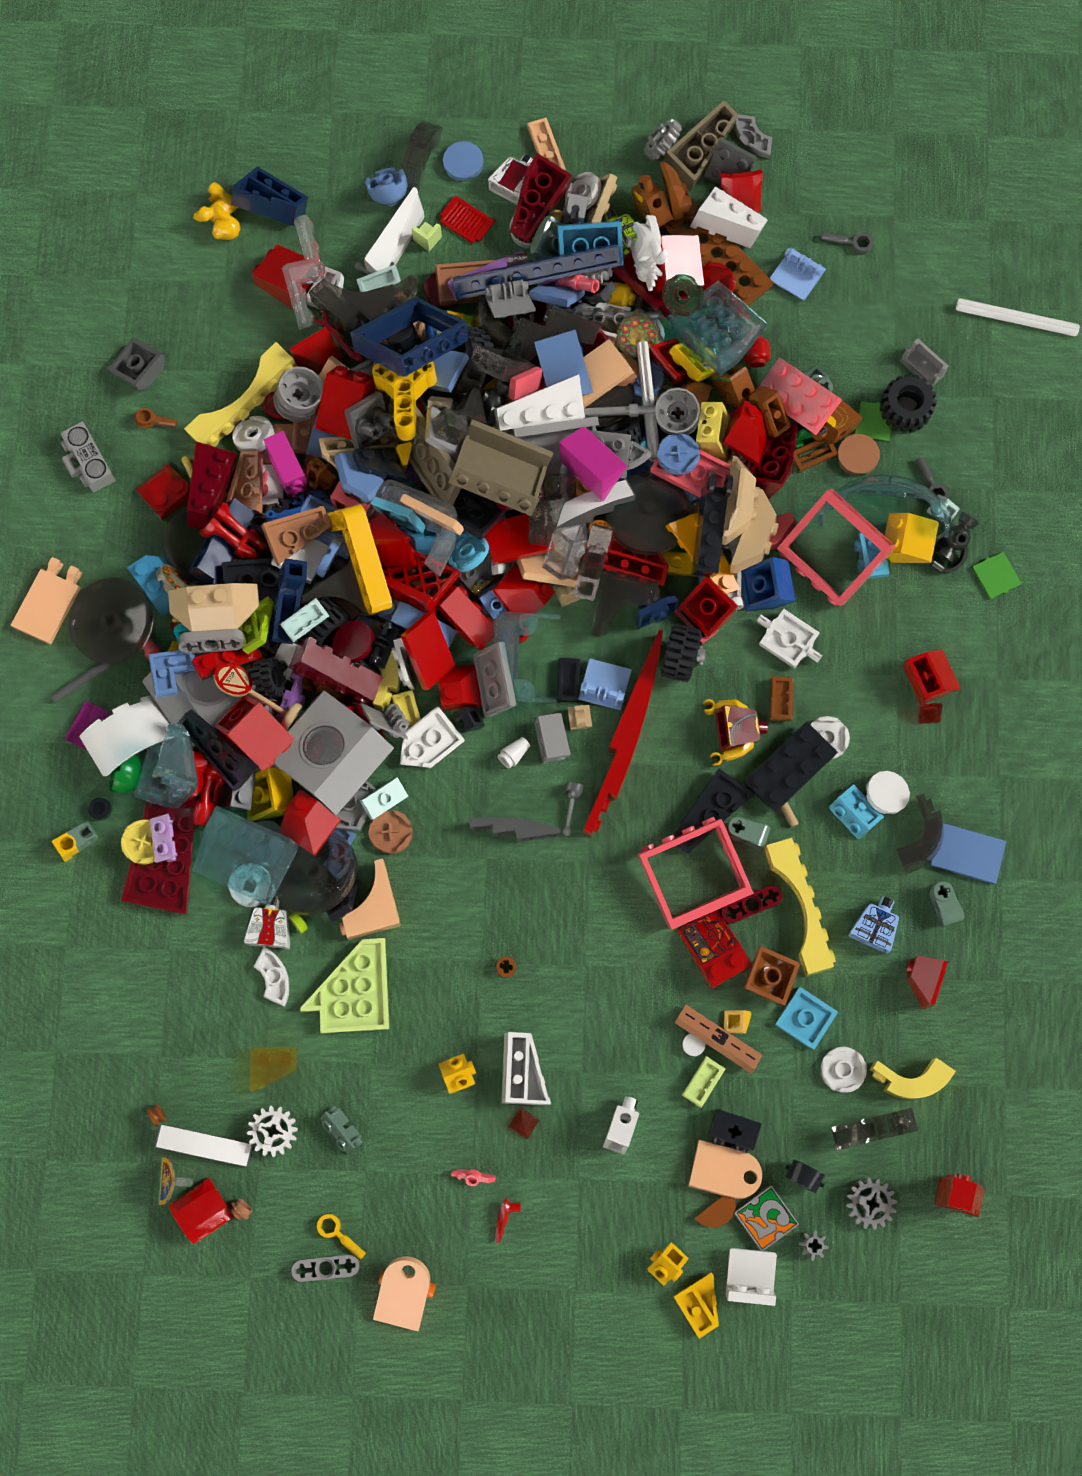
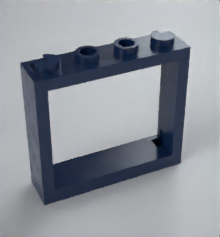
M414 297L351 332V338L355 352L406 377L467 342L468 332L466 321ZM417 321L441 331L440 334L403 355L379 344V342Z

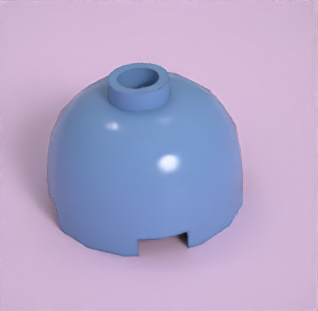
M395 167L382 169L375 172L376 177L371 180L369 177L366 179L367 191L371 199L378 204L389 207L395 206L406 194L408 185L403 169H400V171H396Z

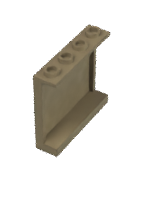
M472 419L449 483L532 516L539 501L538 496L553 452Z

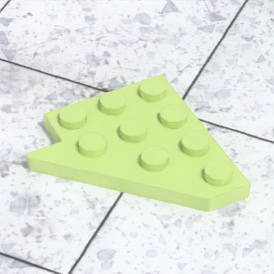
M385 938L362 939L300 1008L301 1012L320 1011L321 1034L390 1029Z

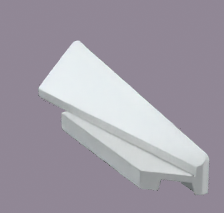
M412 188L364 259L366 271L374 273L389 267L390 264H397L413 237L412 228L414 226L418 228L425 217L417 188Z

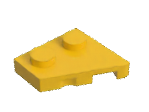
M682 343L674 345L669 351L673 356V361L680 366L682 365L687 371V375L694 381L699 382L710 377L709 375L717 370L713 366L710 369L700 363L702 358Z

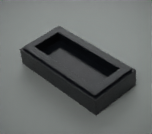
M559 658L557 701L578 702L581 659Z

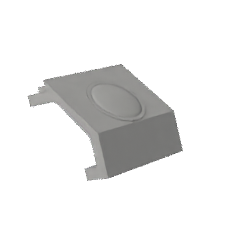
M211 652L194 653V656L198 657ZM248 666L243 667L250 675L253 674ZM191 671L175 674L178 695L156 698L150 672L142 681L190 751L197 750L198 748L177 725L184 714L192 709L213 727L243 697L225 694L215 684L214 677L201 681L197 672ZM253 685L252 690L255 691L256 686ZM247 694V696H249L250 698L261 703V701H259L258 699L254 698L250 694Z

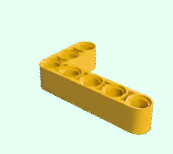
M358 504L327 513L331 523L329 530L331 532L343 531L367 612L371 615L392 608L391 596L363 506Z

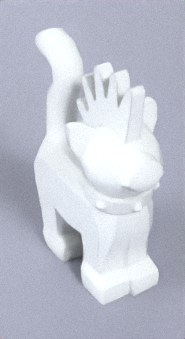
M647 215L645 217L647 220L645 224L634 223L632 229L637 234L638 239L635 241V239L628 237L626 246L631 248L638 279L646 282L648 291H653L652 286L655 287L654 280H657L656 275L662 276L663 274L656 264L665 263L667 252L661 249V235L656 217L654 215Z

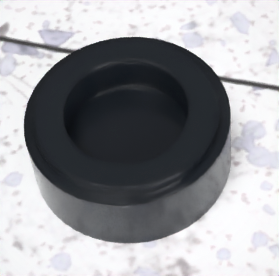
M99 797L90 802L88 812L94 819L101 821L111 815L112 806L105 798Z

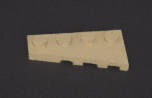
M610 173L599 178L601 181V192L594 205L586 213L585 223L601 222L602 216L609 209V198L617 188L615 183L617 176Z

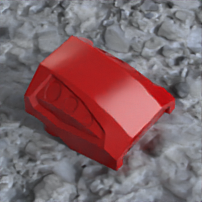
M762 169L726 175L722 173L720 176V190L759 213L762 210Z
M211 1178L206 1179L168 1205L173 1217L192 1244H196L235 1217L217 1191Z

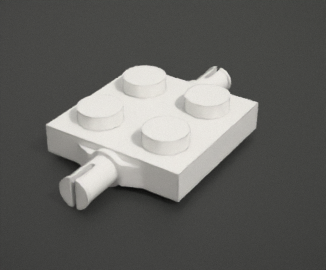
M783 609L780 615L773 621H770L762 614L756 622L767 628L765 636L759 645L795 669L806 656L817 663L823 656L812 649L813 643L820 632L787 610Z

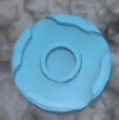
M471 534L459 539L451 549V556H448L449 564L460 572L474 569L488 554L489 545L485 538L480 540Z

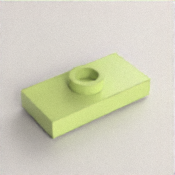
M706 1056L682 1096L702 1108L725 1068Z

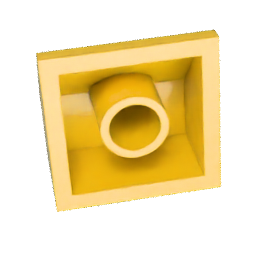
M889 513L885 537L896 548L887 559L891 563H931L939 522L911 513Z
M273 767L255 773L251 810L247 811L249 822H257L285 815L287 806L294 798L290 776L282 770Z

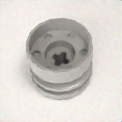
M306 367L288 369L282 375L274 393V406L277 412L283 418L293 422L309 419L315 413L321 400L323 384L320 377Z
M673 388L661 394L655 406L656 420L661 430L667 435H679V433L689 435L695 431L699 423L700 407L693 393L687 389ZM677 410H681V413L684 414L680 416V419H676L675 415H673Z

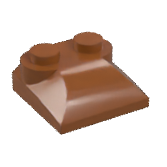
M660 162L665 195L674 221L682 219L689 212V208L692 207L685 182L681 183L679 175L669 164Z
M759 946L744 989L765 998L769 1002L785 1006L801 963L763 946Z

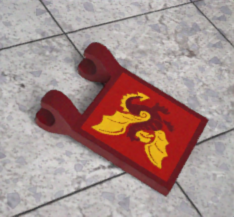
M320 310L323 318L318 320L314 316L313 320L317 324L325 326L350 357L360 363L365 362L364 358L354 351L353 345L341 332L339 321L332 317L334 326L330 325L328 314Z

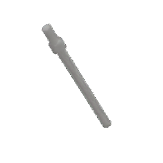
M629 404V406L584 408L585 417L617 415L638 417V414H655V405L638 406V404Z

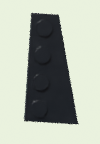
M720 768L717 769L674 832V837L682 835V830L694 826L696 829L703 826L702 821L714 817L715 820L722 819L724 822L755 793ZM713 830L676 846L685 853H689Z

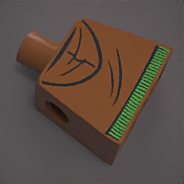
M725 364L709 375L727 405L739 407L745 400L749 402L748 397L755 392L746 366Z

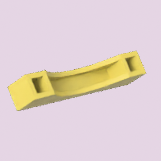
M275 342L261 356L256 377L240 398L223 409L199 414L184 428L185 431L195 442L216 447L219 440L225 435L230 434L238 422L246 419L255 406L262 404L265 397L270 392L276 390L282 375L288 369L298 367L294 359Z
M792 838L766 845L764 850L770 869L791 887L802 908L804 938L798 956L805 977L832 969L834 967L833 963L836 962L832 949H828L826 943L829 940L825 928H821L819 922L821 913L818 906H814L812 900L814 898V891L811 885H807L805 879L808 876L805 865L800 863L798 856L801 853L798 844L794 843Z

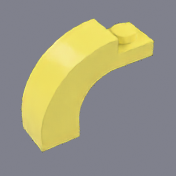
M392 651L385 669L377 667L383 679L373 705L375 709L381 711L384 710L385 705L389 706L392 698L390 691L399 693L401 680L397 670L399 667Z
M938 1058L932 1059L924 1072L914 1079L903 1078L879 1061L874 1062L869 1069L873 1072L872 1076L883 1084L885 1081L888 1083L883 1090L884 1092L902 1099H918L930 1096L941 1090L956 1072Z

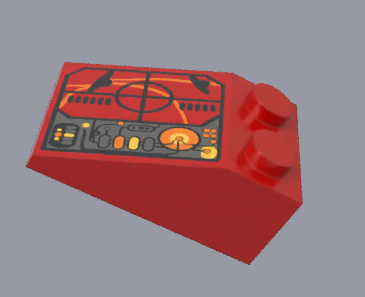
M717 910L677 930L710 990L752 966L741 944Z

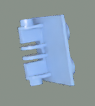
M788 248L784 259L770 279L779 287L804 301L826 268L812 261L811 258H807L806 255L797 252L794 248Z
M589 659L579 700L621 711L632 669Z

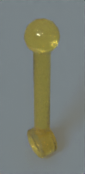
M497 575L480 585H473L471 590L473 593L478 594L482 588L503 578L505 575Z

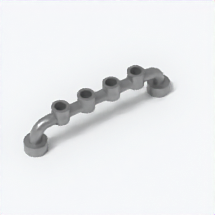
M546 303V309L550 316L572 318L574 316L583 320L593 319L596 324L603 323L605 319L614 320L616 324L621 325L626 320H632L633 318H643L647 321L664 318L661 308L656 311L651 306H649V312H644L642 309L628 312L621 308H616L613 311H603L600 307H596L593 310H582L580 307H574L570 310Z

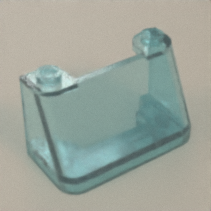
M169 723L166 726L163 742L154 744L147 749L134 797L167 808L177 809L196 791L198 776L189 732L182 724Z

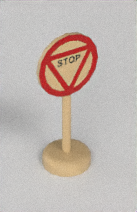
M227 663L216 668L214 682L222 692L235 697L250 694L282 714L284 718L281 721V725L286 731L289 729L302 708L301 704L294 703L286 711L252 690L253 680L249 672L243 667Z

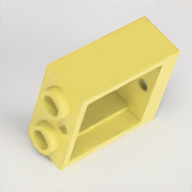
M702 402L696 443H698L700 450L727 463L730 448L722 444L730 416L723 402Z

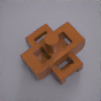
M311 454L308 455L303 466V471L306 473V484H309L314 491L321 489L328 491L333 488L336 476L330 472L333 468L332 464L329 462L324 464L319 458Z

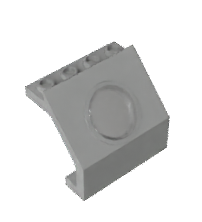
M323 691L312 700L311 706L301 713L296 720L297 722L287 730L294 740L287 751L278 755L272 766L290 776L315 796L333 814L337 815L394 748L371 725L326 691Z

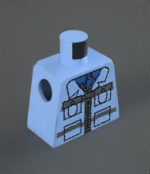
M882 896L878 906L869 904L848 933V936L888 954L892 949L899 917L890 912L894 901Z

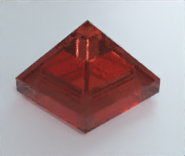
M942 703L920 704L918 724L940 723Z
M520 1108L508 1127L525 1139H528L540 1120L523 1108Z

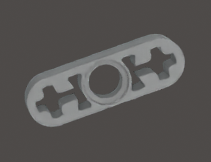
M238 629L186 632L179 636V650L188 654L239 650L244 645V634ZM207 640H215L217 642L210 643Z
M354 1255L304 1259L297 1261L293 1265L291 1272L293 1278L299 1282L351 1277L358 1273L360 1261ZM339 1259V1264H345L347 1259H350L351 1263H355L356 1266L352 1268L351 1273L344 1268L339 1269L340 1274H336L337 1264L335 1260ZM324 1261L332 1264L333 1269L329 1275H323L320 1272V1264ZM312 1262H316L315 1273L317 1277H313L314 1272L305 1273L304 1278L300 1273H297V1269L301 1267V1264H304L305 1268L313 1267Z

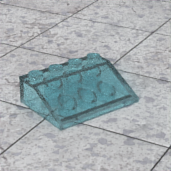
M717 281L699 294L698 307L692 313L681 315L672 312L668 315L674 334L719 376L740 362L767 327V323L720 281ZM697 296L691 299L689 305L679 309L689 308L690 311L693 310L697 304ZM675 310L681 313L689 312V310Z
M216 806L205 826L193 871L269 906L300 846L286 836Z

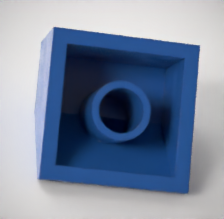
M771 557L741 571V585L746 611L779 608L795 602L788 560Z

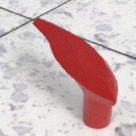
M506 1198L501 1204L496 1225V1243H500L509 1212H520V1203H509V1200Z

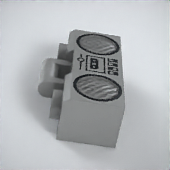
M83 421L61 433L64 440L60 443L66 453L71 452L62 458L71 477L83 474L79 476L85 488L89 486L93 493L116 481ZM77 459L81 466L76 468L73 460Z

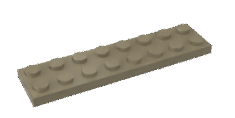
M374 384V389L383 395L387 413L394 415V400L386 392L379 391ZM416 406V436L412 440L403 441L398 438L396 427H393L390 433L398 445L411 441L412 447L408 461L441 511L450 512L461 490L460 487L449 483L455 463L447 452L441 451L425 442L426 420Z

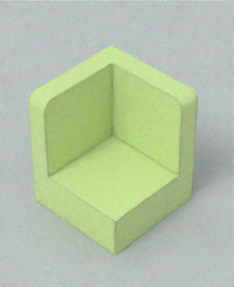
M426 222L419 229L414 226L412 228L413 241L427 251H430L442 237L441 226L436 224L432 227Z

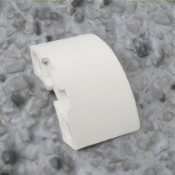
M152 695L142 697L140 699L141 702L131 706L125 703L113 709V715L103 721L100 719L96 720L79 736L103 776H108L120 764L143 749L165 740L180 737Z

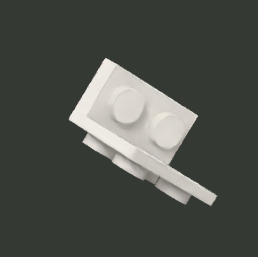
M401 638L393 640L395 647L392 648V653L398 666L401 667L397 669L399 678L403 681L404 686H408L410 690H415L406 659L409 656Z
M730 1248L726 1284L727 1300L775 1306L776 1253Z

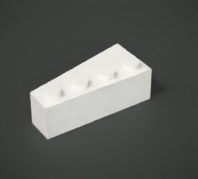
M574 375L493 409L496 429L502 431L585 418L579 375Z

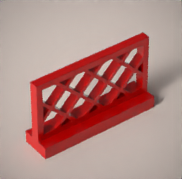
M415 551L416 554L414 555L417 559V564L414 567L405 566L393 569L387 567L388 570L383 571L391 598L408 604L424 613L428 611L436 613L437 603L461 575L459 570ZM434 566V570L422 573L421 567ZM419 568L420 574L407 576V571ZM404 572L405 578L397 580L392 578L393 574ZM440 574H451L448 579L439 580ZM436 576L437 582L424 583L425 578ZM421 580V586L414 588L409 586L410 582ZM438 588V592L434 597L426 594V590Z

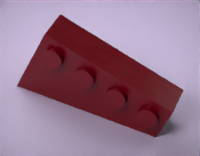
M196 441L187 506V526L202 530L205 524L213 517V513L221 504L235 474L237 453Z

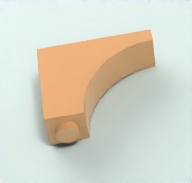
M383 859L374 861L375 881L367 899L358 908L346 914L342 918L343 922L339 923L342 935H347L349 940L401 926Z

